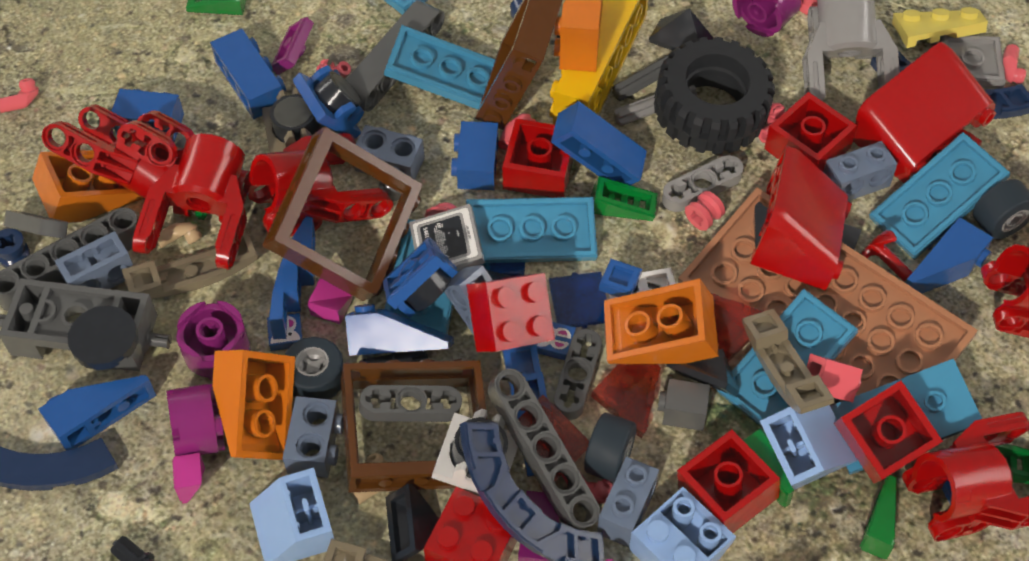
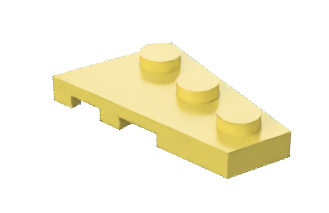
M965 7L957 11L936 8L932 12H920L909 9L903 13H893L892 24L905 46L909 48L915 47L918 40L927 39L928 43L939 42L940 36L943 35L960 38L985 33L988 21L980 10Z

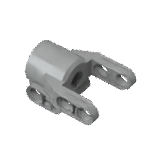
M817 0V6L809 7L807 17L809 44L802 58L804 94L810 92L821 101L824 100L826 91L823 61H828L829 58L854 57L855 59H872L873 56H876L878 89L900 73L898 48L881 19L876 20L875 0Z

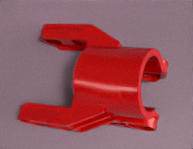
M93 104L85 107L79 113L78 121L83 130L68 122L57 121L46 126L42 131L41 137L43 144L50 151L95 175L108 178L146 199L149 188L173 164L179 165L184 148H178L173 142L174 133L183 134L186 140L195 134L186 125L156 110L141 115L138 120L128 121L100 105ZM89 111L95 112L100 120L98 127H93L88 123L86 116ZM153 119L155 121L154 126L158 129L152 128L147 122ZM115 126H120V128L117 131L116 139L113 131ZM168 127L170 128L167 133L163 132ZM54 128L64 132L66 140L63 145L56 143L52 138ZM82 144H88L94 150V158L92 160L85 159L80 151Z
M200 133L189 137L179 165L173 164L148 190L133 235V251L149 254L156 248L169 206H173L174 214L191 217L194 211L219 216V221L222 223L215 243L216 267L231 270L247 223L244 208L247 194L243 187L245 181L249 178L250 171L242 170L245 161V154L242 149L233 142L213 134Z
M339 134L352 143H357L351 134ZM304 136L284 148L283 152L256 155L252 161L249 178L245 181L243 188L249 199L258 204L272 203L270 207L265 208L266 212L262 220L267 232H269L312 136ZM328 151L290 237L294 236L306 216L313 217L316 231L322 225L323 220L341 223L381 218L391 211L393 201L388 193L380 188L338 192L333 184L330 165L344 164L346 161ZM265 185L262 189L254 191L257 187ZM355 204L351 208L346 209L348 206Z
M1014 244L1006 248L997 260L985 264L981 268V275L984 284L989 289L1020 296L1013 300L1004 299V303L995 309L992 315L995 328L1001 332L1029 338V247Z
M1024 412L975 420L948 449L924 453L917 458L913 467L902 474V480L908 491L916 494L941 489L946 481L950 482L952 498L949 509L933 513L934 518L927 526L934 541H945L974 534L990 525L1009 530L1029 526V496L1018 498L1012 487L1013 479L1009 464L998 448L995 447L1009 444L1014 438L1023 435L1029 430V420Z

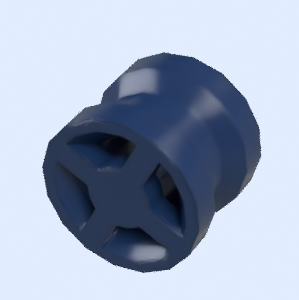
M13 228L0 231V264L3 267L7 268L31 254L20 231Z

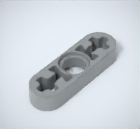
M725 155L668 182L663 189L662 203L664 207L673 212H681L691 202H697L698 196L703 191H710L717 195L737 185L742 178V161L735 156ZM698 179H706L711 183V186L700 188L694 182Z

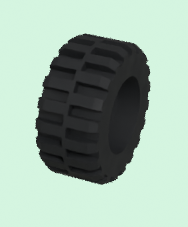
M702 37L696 39L694 43L690 40L681 44L680 49L677 47L670 52L668 58L661 65L654 96V111L658 115L657 120L662 128L667 127L666 133L673 140L677 138L680 140L679 144L687 149L691 146L696 148L695 152L704 153L705 151H712V154H722L724 150H728V153L740 149V146L746 147L751 144L754 138L759 136L761 129L766 124L775 94L772 73L769 68L766 69L767 64L760 56H755L754 50L748 46L746 48L741 47L740 42L731 40V42L723 41L722 37H714V40ZM691 85H694L696 88L702 86L716 87L728 92L737 102L727 105L707 103L695 96L689 87Z

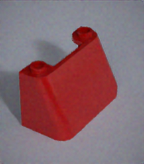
M939 42L863 102L857 112L855 123L857 129L853 142L860 148L882 141L897 162L894 176L905 183L931 160V156L936 150L968 124L975 128L981 125L983 127L987 126L996 115L994 111L996 104L954 50L945 43Z
M786 145L766 187L765 193L770 195L765 222L759 233L761 239L757 248L752 253L750 264L826 290L832 279L837 280L843 268L844 262L839 260L844 222L848 217L852 202L848 201V194L799 149Z

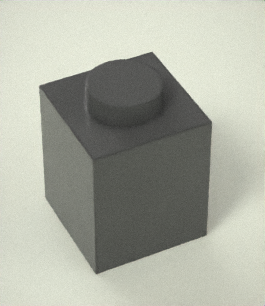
M669 379L667 391L660 390L657 411L664 412L662 425L703 431L707 415L710 385Z

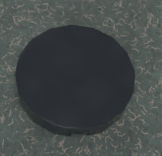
M109 305L94 307L82 313L72 323L68 332V347L74 358L85 368L94 370L112 369L120 365V361L125 357L128 359L134 353L139 342L138 328L131 315L122 308Z

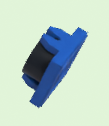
M327 65L317 70L311 77L299 72L293 78V83L318 123L340 134H351L354 139L361 134L357 123L364 114L363 109L360 107L363 104L362 99L354 87L340 75L338 70L335 69L333 71Z
M431 237L419 245L383 280L387 303L395 310L399 308L409 318L416 311L424 310L436 301L448 287L451 279L458 273L456 266L440 251L438 244Z

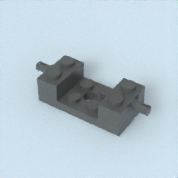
M21 278L7 315L0 314V327H2L0 338L12 356L43 359L47 347L70 350L68 347V332L72 323L68 322L69 318L76 313H84L94 307L107 305L122 308L129 313L138 328L139 342L134 353L128 359L125 357L119 362L120 365L114 367V369L139 372L145 353L150 346L169 349L172 343L171 334L153 333L158 314L150 294Z

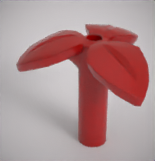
M885 230L877 235L860 254L867 259L870 256H878L902 281H905L913 272L885 245L897 240L893 231Z

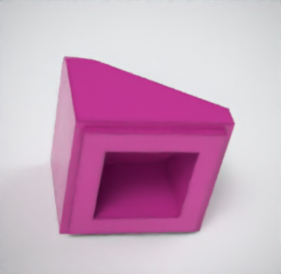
M320 278L308 301L310 315L341 324L353 300V296Z
M200 453L175 456L172 459L174 489L182 503H188L201 486L205 465Z

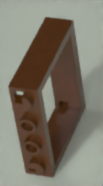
M563 0L522 1L502 38L475 119L482 122L498 123V128L504 129L544 60ZM527 58L536 61V63L528 61Z
M324 127L312 135L262 246L361 301L368 300L380 295L384 289L383 280L385 279V274L398 256L396 248L399 241L408 232L410 225L407 221L410 214L415 211L420 203L421 197L419 193L423 184L329 128ZM328 151L401 193L366 279L290 238Z
M462 358L453 361L424 359L419 362L389 360L385 363H367L365 361L343 363L341 392L348 493L396 491L408 483L413 484L417 490L455 488L456 486L431 478L437 460L359 463L354 389H365L371 385L466 386L470 418L473 419L476 411L480 409L486 410L480 360L462 361Z

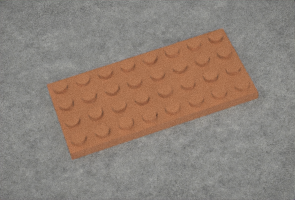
M758 187L678 278V283L700 278L713 295L714 309L743 329L745 328L742 318L773 308L780 317L803 289L807 290L858 329L855 337L835 359L836 361L863 369L861 385L855 396L953 358L956 362L978 331L843 242L841 243L839 260L844 262L842 271L837 280H831L826 290L751 265L750 261L755 249L754 207L760 202L768 208L770 195Z

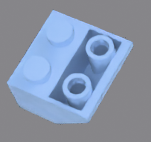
M830 405L803 414H799L791 407H788L760 420V424L794 490L858 461L834 425L837 419Z
M314 467L278 478L249 503L264 561H297L326 552L331 539H334Z
M682 487L631 532L629 550L640 561H719L734 542L736 536L692 494Z

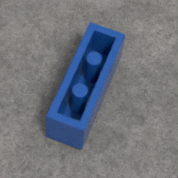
M241 28L210 42L216 64L253 120L263 116L262 108L273 106L274 102L277 101L276 97L279 91L284 90L286 92V87L282 78L279 75L274 76L272 73L273 68L266 56L261 57L259 54L260 49L253 37L248 38Z
M580 101L558 113L551 140L552 144L598 176L628 185L641 180L647 153L644 148Z

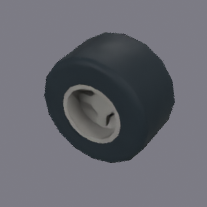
M1010 179L997 184L988 190L976 203L973 210L974 219L993 239H1002L1013 235L1029 223V190L1017 179Z
M308 337L293 343L285 352L287 356H295L294 397L331 399L341 390V375L344 362L342 353L336 344L326 338Z
M603 413L594 427L584 460L585 472L615 482L625 458L630 457L636 436V423L609 413Z

